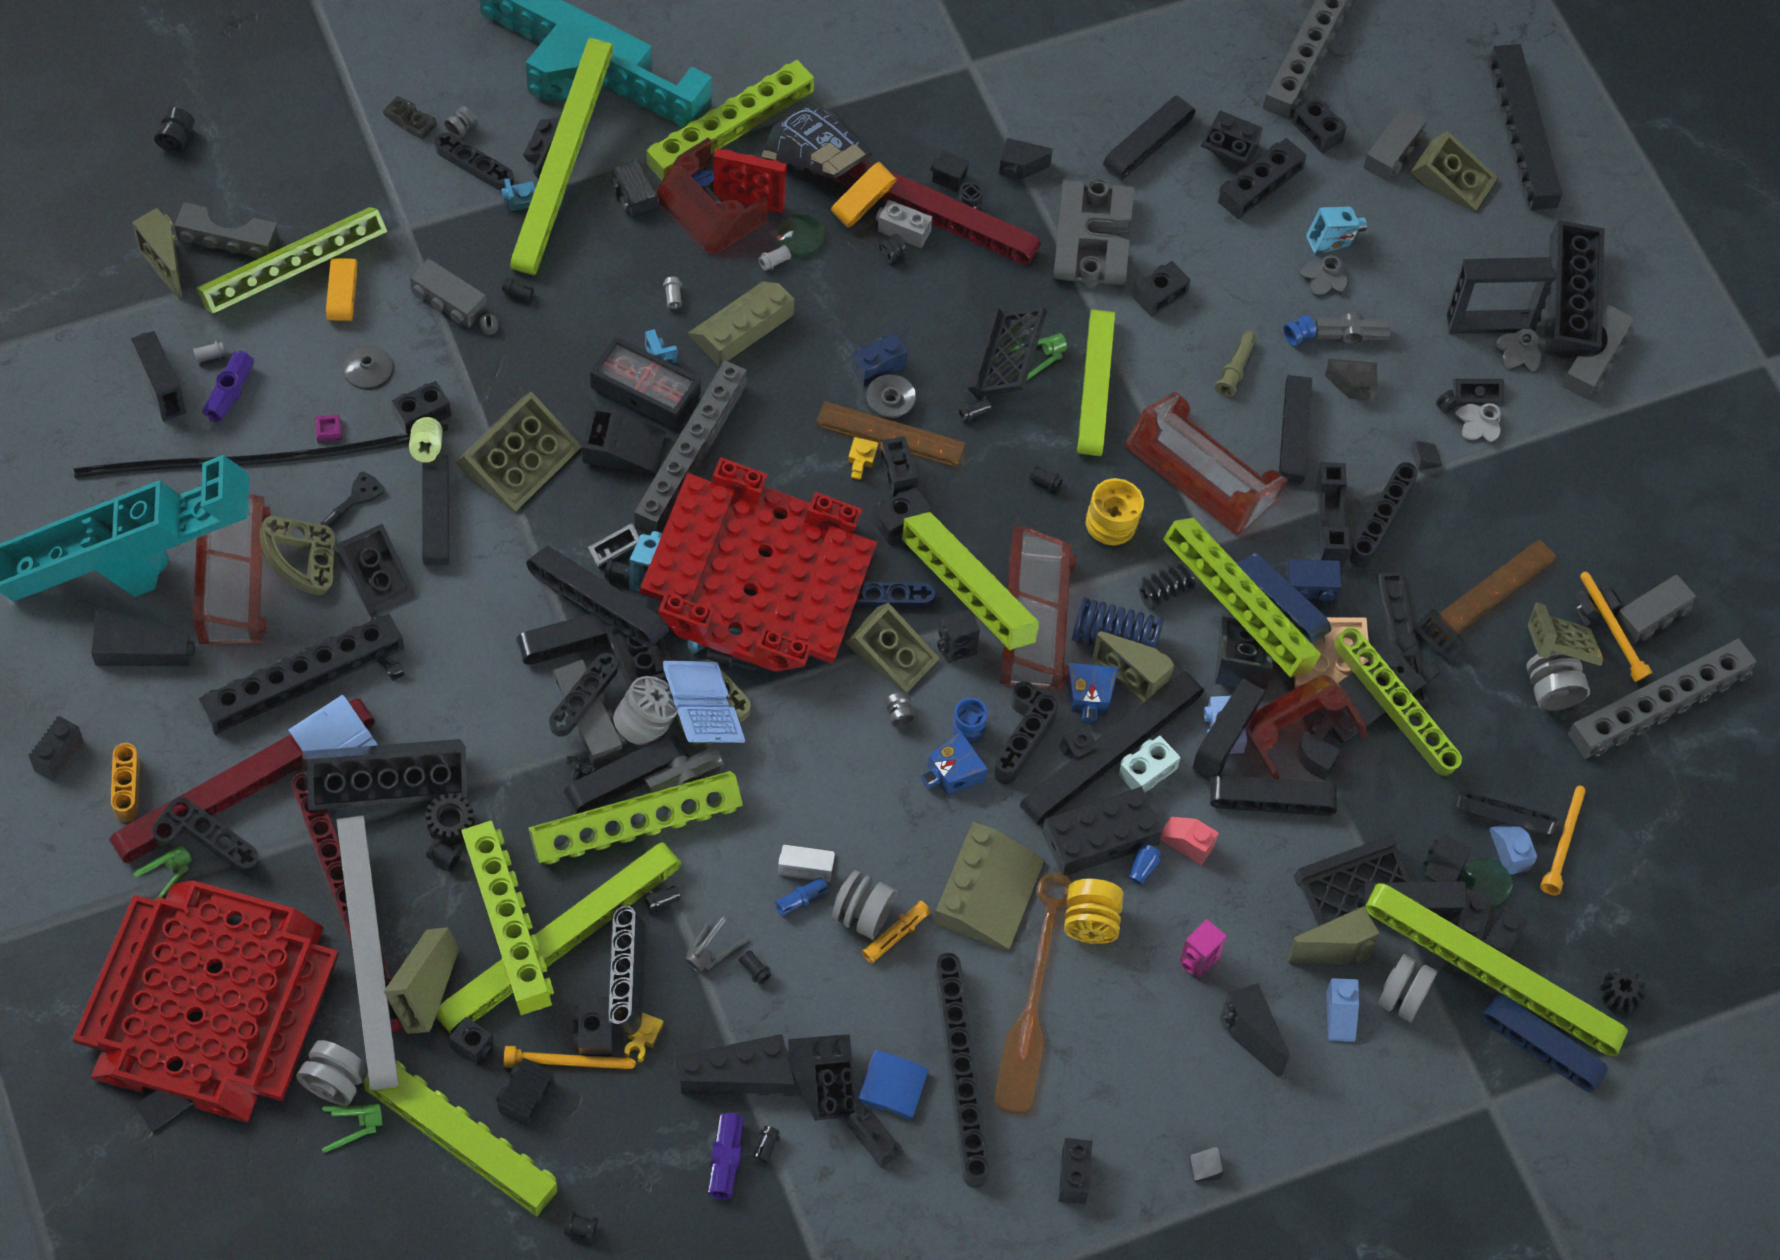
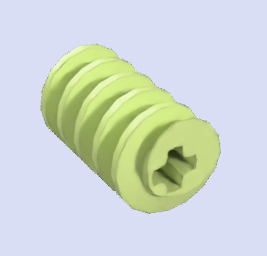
M424 417L417 420L412 426L409 451L417 461L431 462L435 460L441 450L443 429L436 419Z

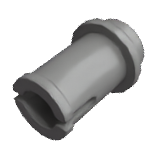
M783 245L770 253L764 252L759 257V264L763 270L771 271L774 269V266L791 259L790 251Z
M668 277L663 283V289L666 290L667 308L679 309L682 307L680 293L682 282L679 281L678 277Z
M215 341V344L193 348L197 364L217 358L222 360V357L226 356L223 342L218 343V341Z

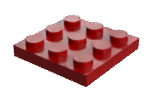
M716 148L714 153V194L722 201L783 214L785 209L787 164Z

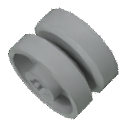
M1403 954L1396 968H1393L1389 974L1377 1006L1390 1012L1395 1008L1399 999H1402L1403 1002L1398 1011L1399 1017L1411 1023L1438 971L1424 965L1414 978L1412 974L1417 965L1416 959Z
M318 1040L308 1054L311 1061L303 1063L296 1075L297 1080L307 1090L321 1099L336 1105L348 1106L357 1093L355 1085H360L368 1073L367 1065L349 1050L332 1042Z

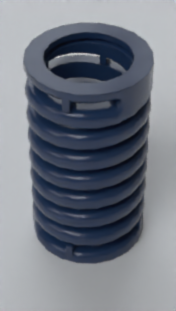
M1083 597L1075 622L1072 641L1079 642L1083 638L1086 645H1090L1093 642L1095 647L1097 634L1102 631L1157 648L1164 618H1159L1156 623L1154 622L1155 617L1149 615L1143 626L1145 617L1143 612H1138L1134 621V610H1128L1125 617V608L1119 607L1115 616L1116 606L1111 604L1105 616L1107 608L1105 602H1100L1097 609V600ZM1152 628H1153V629H1154L1153 634H1152L1151 638H1149V637H1150L1151 630H1152Z

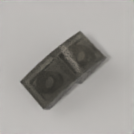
M399 96L383 110V114L388 119L422 140L437 125L435 117L418 111L415 103Z

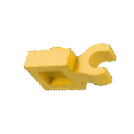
M854 437L848 457V462L853 463L851 478L861 480L864 467L872 468L878 450V442Z

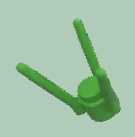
M1061 333L1039 339L1037 346L1042 345L1044 353L1046 355L1050 354L1052 357L1029 372L1027 380L1054 361L1062 359L1061 353L1067 350V343ZM1017 345V346H1016L1013 350H1011V351L1018 350V349L1020 348L1019 345Z
M178 844L165 855L137 869L134 877H139L165 863L170 871L177 870L178 872L158 896L164 898L168 894L171 885L176 884L181 876L190 870L187 864L192 859L187 850Z
M380 1105L324 1106L322 1111L331 1112L332 1116L358 1115L359 1125L365 1126V1129L322 1148V1152L326 1153L366 1134L376 1133V1126L382 1125Z

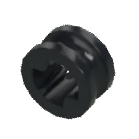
M1453 390L1446 391L1436 401V406L1442 407L1441 411L1444 414L1452 411L1460 402V398L1454 396Z

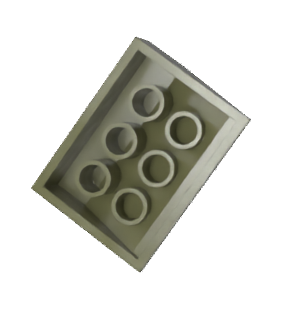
M529 392L509 409L455 463L473 482L511 511L516 512L582 446L532 392Z
M972 822L936 909L934 924L1009 951L1045 859L1000 831Z

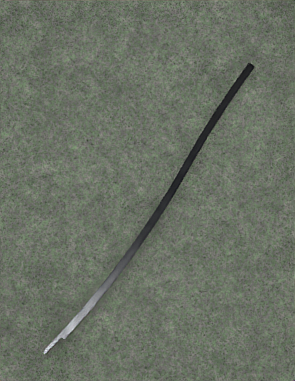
M448 424L441 425L443 431L448 430ZM411 432L317 449L228 456L227 458L238 466L331 457L409 443ZM216 457L135 461L73 468L74 478L134 471L202 467V463Z

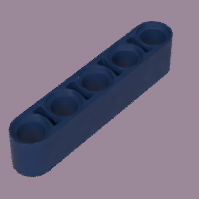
M1252 553L1236 563L1311 644L1331 632L1332 629L1328 619L1257 553Z
M1498 994L1482 1015L1483 1021L1492 1029L1584 1091L1593 1092L1608 1072V1067L1602 1060L1504 995Z

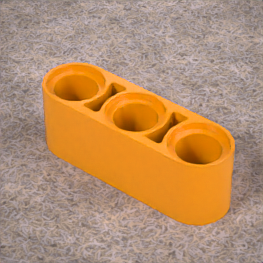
M877 162L832 206L831 212L849 228L894 185L897 179L881 162Z
M331 258L326 303L327 320H353L357 259Z
M121 743L113 751L111 805L116 819L122 823H129L136 819L139 812L140 760L134 745ZM126 757H132L129 761H122ZM124 781H131L127 785H120ZM130 804L128 808L120 809L122 805Z

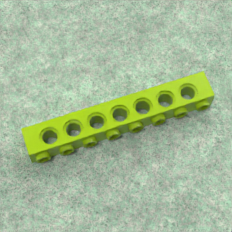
M798 60L785 64L779 71L772 75H767L762 81L754 86L747 87L742 93L734 98H729L721 106L709 110L706 115L691 121L686 127L671 133L661 142L651 145L646 150L647 165L665 183L714 153L716 148L721 149L813 93L814 76Z
M1194 518L1174 521L1163 538L1166 544L1290 677L1309 673L1322 654Z
M728 771L532 826L528 829L536 859L539 863L553 864L558 862L560 857L567 855L570 857L581 856L585 854V850L591 848L602 850L610 847V843L616 841L621 843L635 840L637 835L644 833L647 836L660 833L662 828L669 826L671 828H680L685 826L686 822L690 820H708L712 817L711 814L718 812L729 814L737 810L736 807L743 806L736 775ZM712 792H718L717 800L714 803H707V796ZM687 799H692V807L689 810H682V803ZM662 806L668 807V812L664 817H656L658 808ZM634 814H642L643 818L639 824H631V818ZM609 821H617V827L614 831H605V826ZM584 828H591L592 834L589 838L581 839L579 837L580 832ZM559 835H565L566 842L562 846H555V838Z
M492 820L461 830L520 1015L551 1006L552 1003L549 995L554 994L550 978L544 979L542 973L547 972L543 957L536 956L535 951L540 950L535 934L530 936L528 929L533 927L528 913L523 914L521 908L526 907L521 891L516 893L514 887L519 886L514 870L509 872L507 866L512 865L508 851H502L500 845L505 844L501 830H495Z

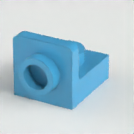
M509 178L504 179L505 188L501 189L503 202H508L510 212L529 208L535 192L533 181L511 186Z
M655 329L645 331V347L647 352L671 364L677 363V347L665 348L663 339L657 337Z

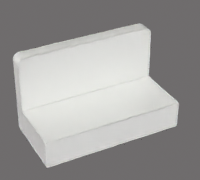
M783 845L779 858L778 875L817 880L822 877L825 882H831L835 853L833 851Z

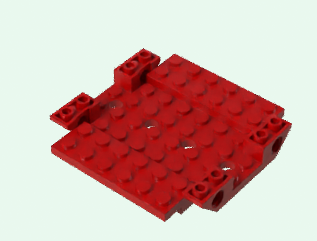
M720 457L712 477L714 482L687 473L639 593L662 601L658 614L678 637L775 672L805 667L809 655L833 664L877 544L876 541L850 532L855 531L862 508L818 492L814 493L813 499L809 503L765 487L768 474ZM781 513L785 516V519H777L773 514ZM759 551H767L771 556L763 557L759 554ZM752 589L756 592V595L749 596L744 590ZM737 628L742 634L734 635L729 629Z
M193 880L173 884L168 891L166 899L157 897L156 900L133 895L76 1029L73 1041L79 1045L104 1051L101 1052L91 1075L93 1080L144 1094L146 1087L193 1100L196 1109L248 1123L257 1100V1096L254 1094L283 1101L339 957L338 951L318 945L324 927L297 909ZM239 915L242 917V921L238 925L227 923L231 916ZM213 963L223 965L222 970L218 973H210L208 968ZM199 1011L203 1013L202 1019L198 1022L188 1020L192 1012ZM179 1060L183 1062L182 1068L178 1071L173 1072L168 1069L172 1061Z

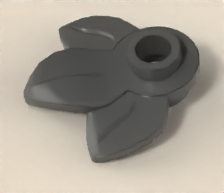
M1333 255L1326 256L1321 261H1310L1300 270V276L1311 280V291L1317 296L1325 295L1331 288L1337 292H1342L1347 285V278L1342 273L1343 265L1340 259Z
M1521 329L1516 334H1505L1498 339L1495 347L1505 351L1503 356L1505 369H1512L1524 363L1529 371L1534 372L1540 364L1541 352L1537 348L1539 339L1533 330ZM1529 337L1531 341L1529 343L1523 342L1522 338Z

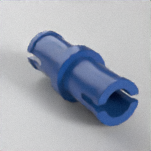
M820 877L804 887L798 886L794 888V892L779 900H775V907L779 914L784 916L799 906L805 907L809 905V901L820 895L828 893V886L824 879Z

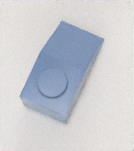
M1509 823L1490 827L1489 830L1506 876L1531 870L1537 855L1529 834L1520 826Z
M1331 978L1327 988L1328 1041L1355 1042L1359 1010L1358 980Z

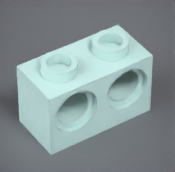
M1158 736L1153 741L1151 739L1147 740L1134 755H1127L1120 763L1121 767L1118 776L1131 790L1142 786L1144 793H1146L1178 769L1181 757L1161 736ZM1158 755L1163 759L1157 760L1154 759L1152 756ZM1133 770H1140L1143 774H1136Z

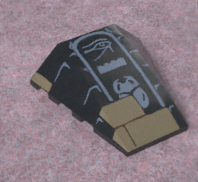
M809 103L773 126L761 158L794 165L796 170L802 171L807 168L813 174L835 179L870 157L872 153L835 111Z

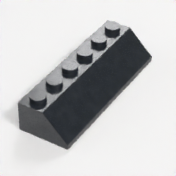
M1558 220L1550 234L1549 257H1551L1552 267L1556 270L1557 276L1556 281H1553L1551 285V295L1547 296L1545 354L1572 358L1601 349L1604 228Z
M460 739L303 751V776L308 809L311 811L432 801L435 798L440 800V796L443 794L445 799L449 798V794H453L455 799L458 795L462 796V798H467L466 746Z

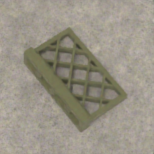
M1536 602L1527 626L1538 656L1549 659L1551 651L1601 666L1603 657L1591 628L1550 616L1546 605Z

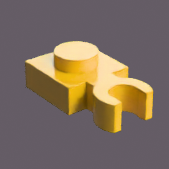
M642 1012L640 1029L635 1034L628 1036V1039L633 1041L626 1045L625 1057L628 1058L631 1051L638 1050L640 1052L638 1062L641 1063L645 1059V1046L654 1047L663 1028L664 1021Z

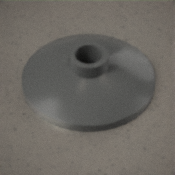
M364 346L353 350L346 357L343 364V372L347 381L361 389H373L383 385L388 381L393 371L390 356L384 350L374 346Z
M889 374L880 376L870 383L866 398L868 405L875 413L884 417L894 418L905 415L912 409L916 393L914 387L907 379Z

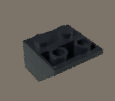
M1220 110L1201 147L1239 163L1246 164L1251 161L1259 146L1263 127Z

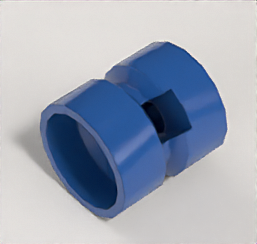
M965 698L957 703L954 710L953 734L955 735L961 731L969 744L980 741L985 734L988 711L982 701L976 698Z

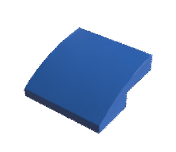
M875 1050L873 1051L857 1100L879 1111L886 1109L909 1120L913 1118L929 1069L907 1059Z

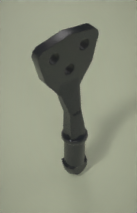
M364 471L360 472L353 482L349 498L334 508L319 524L331 528L340 518H343V515L350 507L355 504L372 501L382 495L384 487L375 477Z

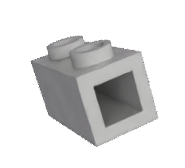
M888 200L884 208L880 207L876 216L878 232L888 236L896 233L901 236L904 242L922 248L931 232L932 216Z

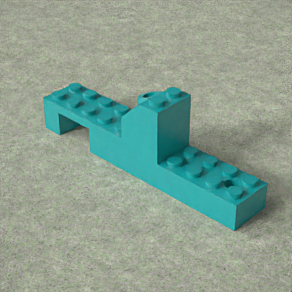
M480 0L481 14L486 18L493 19L505 28L512 29L522 34L526 39H531L540 44L525 62L527 91L536 98H541L545 101L568 98L589 38L613 43L614 45L612 58L602 86L615 91L619 96L626 97L637 105L654 111L658 116L675 122L679 127H686L691 121L701 118L712 106L711 76L691 67L677 86L652 73L651 45L563 0Z
M221 455L202 463V486L182 494L177 493L164 482L158 480L0 543V593L15 602L94 570L134 597L153 591L156 588L158 575L163 572L168 564L169 554L164 550L248 518L249 473L225 455Z

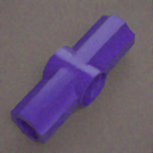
M240 350L234 352L225 370L217 375L216 386L202 409L203 415L208 417L209 420L217 423L218 421H223L232 403L240 397L241 387L254 365V358L249 356L248 353Z
M735 1113L720 1115L717 1141L713 1144L711 1157L712 1172L708 1195L715 1199L725 1200L732 1198L736 1170L739 1169L742 1149L740 1142L744 1117Z

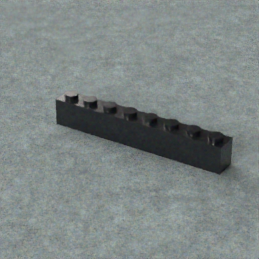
M1521 44L1494 46L1491 56H1488V68L1493 72V86L1498 90V105L1503 109V123L1508 127V142L1512 144L1514 149L1513 160L1514 163L1518 164V179L1520 182H1523L1524 200L1528 201L1530 210L1558 208L1562 191Z

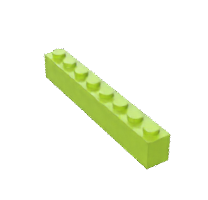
M369 207L196 289L206 311L215 313L388 231L378 209Z
M931 512L904 518L902 540L1009 650L1036 643L1039 621Z
M396 1060L398 1087L371 1091L369 1076L365 1077L363 1080L365 1091L537 1217L558 1192L556 1178L552 1173L545 1169L543 1171L539 1170L534 1166L535 1163L530 1157L523 1153L521 1155L512 1150V1145L504 1138L500 1137V1139L494 1137L491 1134V1130L484 1123H475L469 1118L470 1115L460 1106L455 1108L448 1103L449 1100L443 1093L438 1090L433 1092L426 1087L427 1083L420 1076H411L405 1071L406 1068L398 1060Z

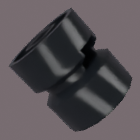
M176 107L168 108L154 136L155 143L167 152H182L187 142V136L190 135L195 124L194 118L183 109Z

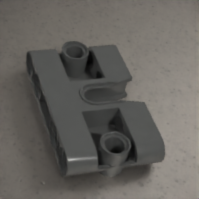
M1101 178L1092 179L1088 184H1084L1081 181L1063 180L1053 279L1080 281L1085 287H1094L1099 283L1125 286L1130 240L1102 233L1130 232L1134 186H1109L1107 181Z

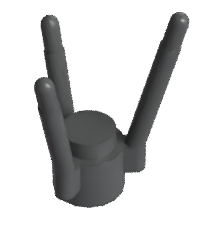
M725 916L719 920L701 944L710 927V924L706 923L692 948L686 953L685 962L696 972L700 973L703 969L709 972L715 964L749 941V938L745 937L711 960L712 952L707 946L727 919Z

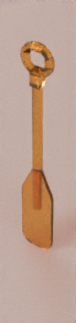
M1059 873L1044 875L1037 884L1038 897L1046 904V910L1026 1010L1006 1036L994 1096L995 1104L1005 1111L1015 1113L1027 1112L1033 1101L1044 1045L1036 1010L1056 909L1067 903L1068 889L1071 884L1065 875ZM1052 879V882H1063L1066 885L1063 893L1064 898L1061 900L1050 896L1047 898L1043 894L1046 892V881Z

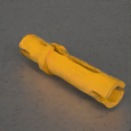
M919 900L906 914H900L897 917V921L861 951L863 957L870 964H874L879 957L893 947L907 933H912L915 930V926L927 915L931 914L930 908L923 901Z

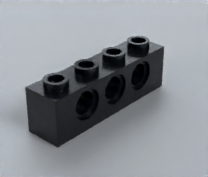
M1285 138L1280 143L1273 144L1265 155H1259L1247 169H1241L1234 179L1222 184L1219 189L1218 203L1239 220L1303 170L1307 155L1288 138Z

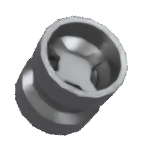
M462 106L456 111V115L448 117L444 124L450 134L461 139L468 129H473L478 124V120L469 108Z
M898 692L885 699L884 703L886 710L891 714L889 719L893 727H904L915 721L916 716L914 710L909 706L911 700L908 693Z

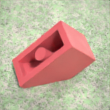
M1171 817L1162 829L1160 840L1202 866L1214 849L1219 832L1198 819Z

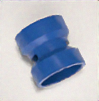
M1308 315L1301 316L1297 322L1291 321L1283 327L1284 335L1292 346L1301 344L1303 339L1309 340L1317 335L1315 323Z

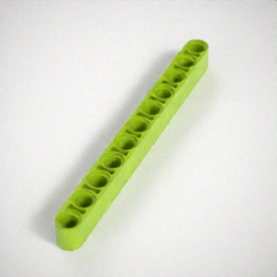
M589 38L511 258L510 269L530 275L537 273L612 58L613 43Z
M664 842L657 844L536 933L535 936L540 950L535 951L536 956L543 957L547 968L612 920L614 913L620 907L631 906L679 869L682 862ZM503 959L439 1005L436 1018L451 1035L465 1017L474 1022L513 993Z
M1379 883L1375 885L1365 906V911L1369 915L1608 1056L1618 1055L1628 1033L1624 1025L1392 887Z

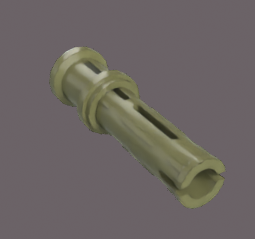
M1245 331L1230 363L1223 367V375L1215 384V390L1220 395L1225 397H1233L1235 395L1236 385L1244 376L1243 368L1258 340V336L1254 335V332Z

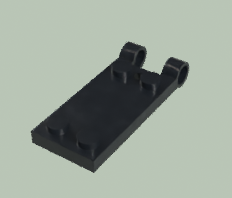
M1409 631L1379 653V655L1409 692L1413 694L1435 679L1442 671L1433 661L1416 674L1402 656V654L1418 643V640ZM1368 661L1367 663H1365L1364 665H1365V666H1370L1369 661ZM1397 668H1402L1403 673H1398ZM1354 672L1311 703L1323 719L1327 716L1334 720L1332 731L1342 744L1387 713ZM1376 677L1379 685L1386 686L1383 678ZM1393 697V702L1396 705L1402 702L1399 698Z

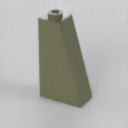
M448 927L427 929L384 990L407 1034L429 1032L432 1028L460 949Z

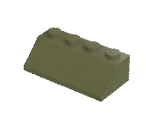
M762 281L688 332V336L720 367L724 360L729 361L794 315V298L779 283Z

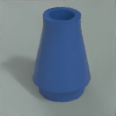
M1142 844L1141 848H1138L1136 851L1129 880L1138 885H1143L1146 878L1161 861L1159 858L1161 852L1150 845Z

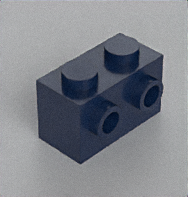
M895 333L883 336L868 346L857 348L852 353L851 369L864 387L880 376L889 375L905 368L907 350Z
M1289 559L1286 569V580L1306 599L1337 600L1341 589L1340 562Z

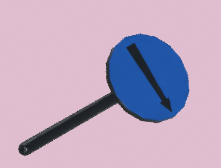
M714 171L696 172L684 179L682 183L684 189L691 191L704 189L718 205L722 204L721 200L708 187L714 183Z

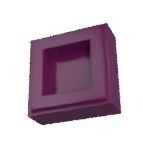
M340 414L315 416L317 442L342 440Z

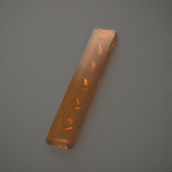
M824 401L816 421L818 426L878 442L879 444H881L882 440L905 436L910 453L958 467L965 448V442Z
M1538 539L1439 614L1459 633L1556 559V555ZM1431 620L1430 624L1433 626L1435 622ZM1440 627L1437 629L1439 633L1443 631ZM1446 634L1444 638L1448 640L1450 636Z

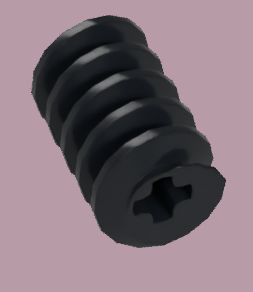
M1177 561L1173 565L1166 566L1165 569L1149 574L1148 577L1140 578L1138 588L1143 603L1147 608L1152 609L1153 601L1156 605L1162 603V598L1165 601H1169L1170 593L1172 596L1178 597L1179 590L1182 593L1188 591L1187 585L1189 588L1194 589L1196 581L1188 566L1181 561Z

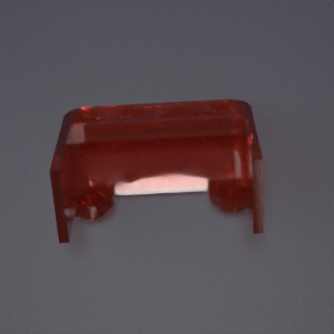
M708 137L676 158L659 184L656 193L658 194L659 204L705 252L716 254L767 222L768 199L764 196L745 208L736 200H727L718 205L691 175L711 164V139Z
M1320 675L1256 710L1245 728L1246 735L1272 779L1280 778L1266 750L1277 743L1279 738L1277 730L1321 706L1330 711H1338L1345 708L1362 738L1368 737L1364 721L1345 690L1332 677Z

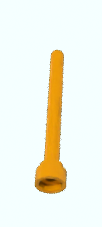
M1583 572L1580 578L1632 666L1630 668L1632 671L1630 675L1634 682H1639L1653 673L1648 664L1645 665L1644 661L1639 660L1591 575L1588 572Z
M1581 785L1575 789L1551 871L1543 876L1540 889L1550 895H1559L1562 890L1563 881L1560 874L1586 791Z
M505 1046L504 1068H514L516 1064L520 1065L524 1058L536 1064L618 1069H633L636 1065L635 1060L632 1058L521 1052L522 1049H516V1046Z

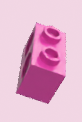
M1208 919L1185 940L1179 961L1186 972L1196 975L1199 979L1221 957L1227 938Z

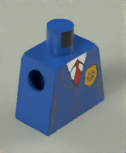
M1069 663L1067 684L1071 711L1082 713V722L1084 724H1096L1098 714L1105 715L1108 713L1118 667Z
M960 731L930 754L928 760L930 771L921 775V780L927 789L940 784L947 794H951L986 781L987 768Z

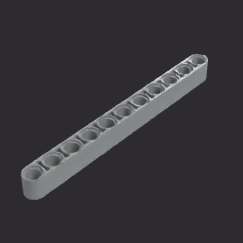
M364 815L337 819L370 1089L372 1091L398 1087L388 998L384 993L386 983Z

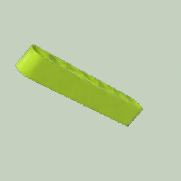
M1093 309L1090 311L1077 454L1102 456L1115 312Z
M1353 627L1344 629L1334 643L1337 653L1433 770L1441 776L1452 774L1461 765L1462 758L1459 751L1363 634ZM1343 638H1350L1354 646L1346 645ZM1360 657L1366 658L1370 666L1363 665L1360 662ZM1376 677L1383 678L1386 686L1379 685ZM1393 697L1399 698L1403 706H1397L1393 702ZM1409 717L1416 718L1419 726L1412 725ZM1426 737L1432 738L1435 741V746L1427 744ZM1442 757L1449 758L1452 762V767L1446 766L1442 761Z

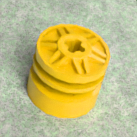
M1117 478L1104 480L1098 484L1092 493L1086 514L1085 525L1088 533L1095 540L1106 545L1116 546L1131 540L1136 533L1143 511L1144 498L1141 491L1134 484Z
M1081 879L1071 883L1068 889V909L1066 910L1063 929L1066 935L1074 940L1091 944H1105L1116 940L1120 930L1121 917L1119 914L1122 910L1124 895L1122 889L1114 883L1099 879Z

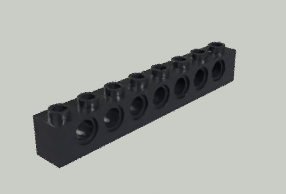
M389 613L383 616H376L368 623L351 627L341 635L329 637L321 644L312 648H304L294 656L278 660L274 665L265 669H257L245 678L235 679L229 682L227 686L206 692L199 698L201 710L215 735L373 664L380 657L386 658L404 650L402 635ZM370 638H377L375 641H367ZM348 648L354 649L350 652H344V650ZM323 659H330L326 663L320 662ZM302 669L306 670L304 673H296ZM276 680L282 681L279 684H273V682ZM252 691H258L255 695H249ZM227 702H235L230 706L225 705Z

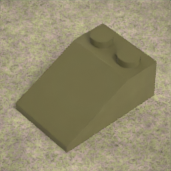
M1449 131L1432 139L1410 172L1430 190L1473 212L1478 209L1498 178Z
M156 208L132 222L138 249L179 299L182 297V289L175 246L177 239L171 229L174 225L167 214L163 215Z
M889 603L877 607L844 641L863 662L902 692L906 693L940 659Z
M1102 631L1097 634L1092 659L1100 666L1118 667L1116 680L1141 703H1144L1171 681L1174 664L1166 654H1161L1156 648Z
M1363 906L1294 937L1286 960L1289 964L1349 965L1354 962L1362 963L1371 957L1380 933Z

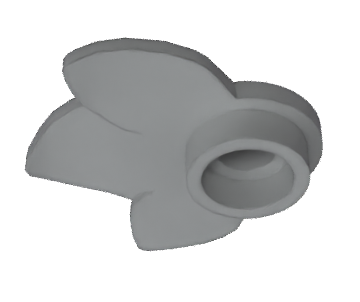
M1487 403L1481 407L1467 404L1456 411L1455 415L1465 422L1462 429L1463 438L1476 440L1483 436L1491 443L1499 437L1501 432L1499 426L1501 412L1495 404Z

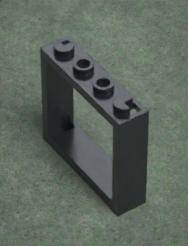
M1551 257L1463 259L1446 311L1449 334L1518 332L1521 329L1535 331L1537 323L1541 322L1542 309L1546 308L1547 296L1551 295L1552 282L1556 281L1557 272L1552 267ZM1537 282L1527 309L1466 311L1475 283Z

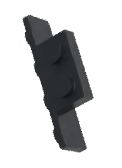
M561 115L559 118L540 119L523 154L527 161H538L533 170L538 180Z

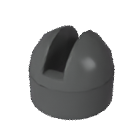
M492 313L483 314L479 320L480 331L486 335L496 333L499 329L497 317ZM487 321H491L492 326L487 327Z

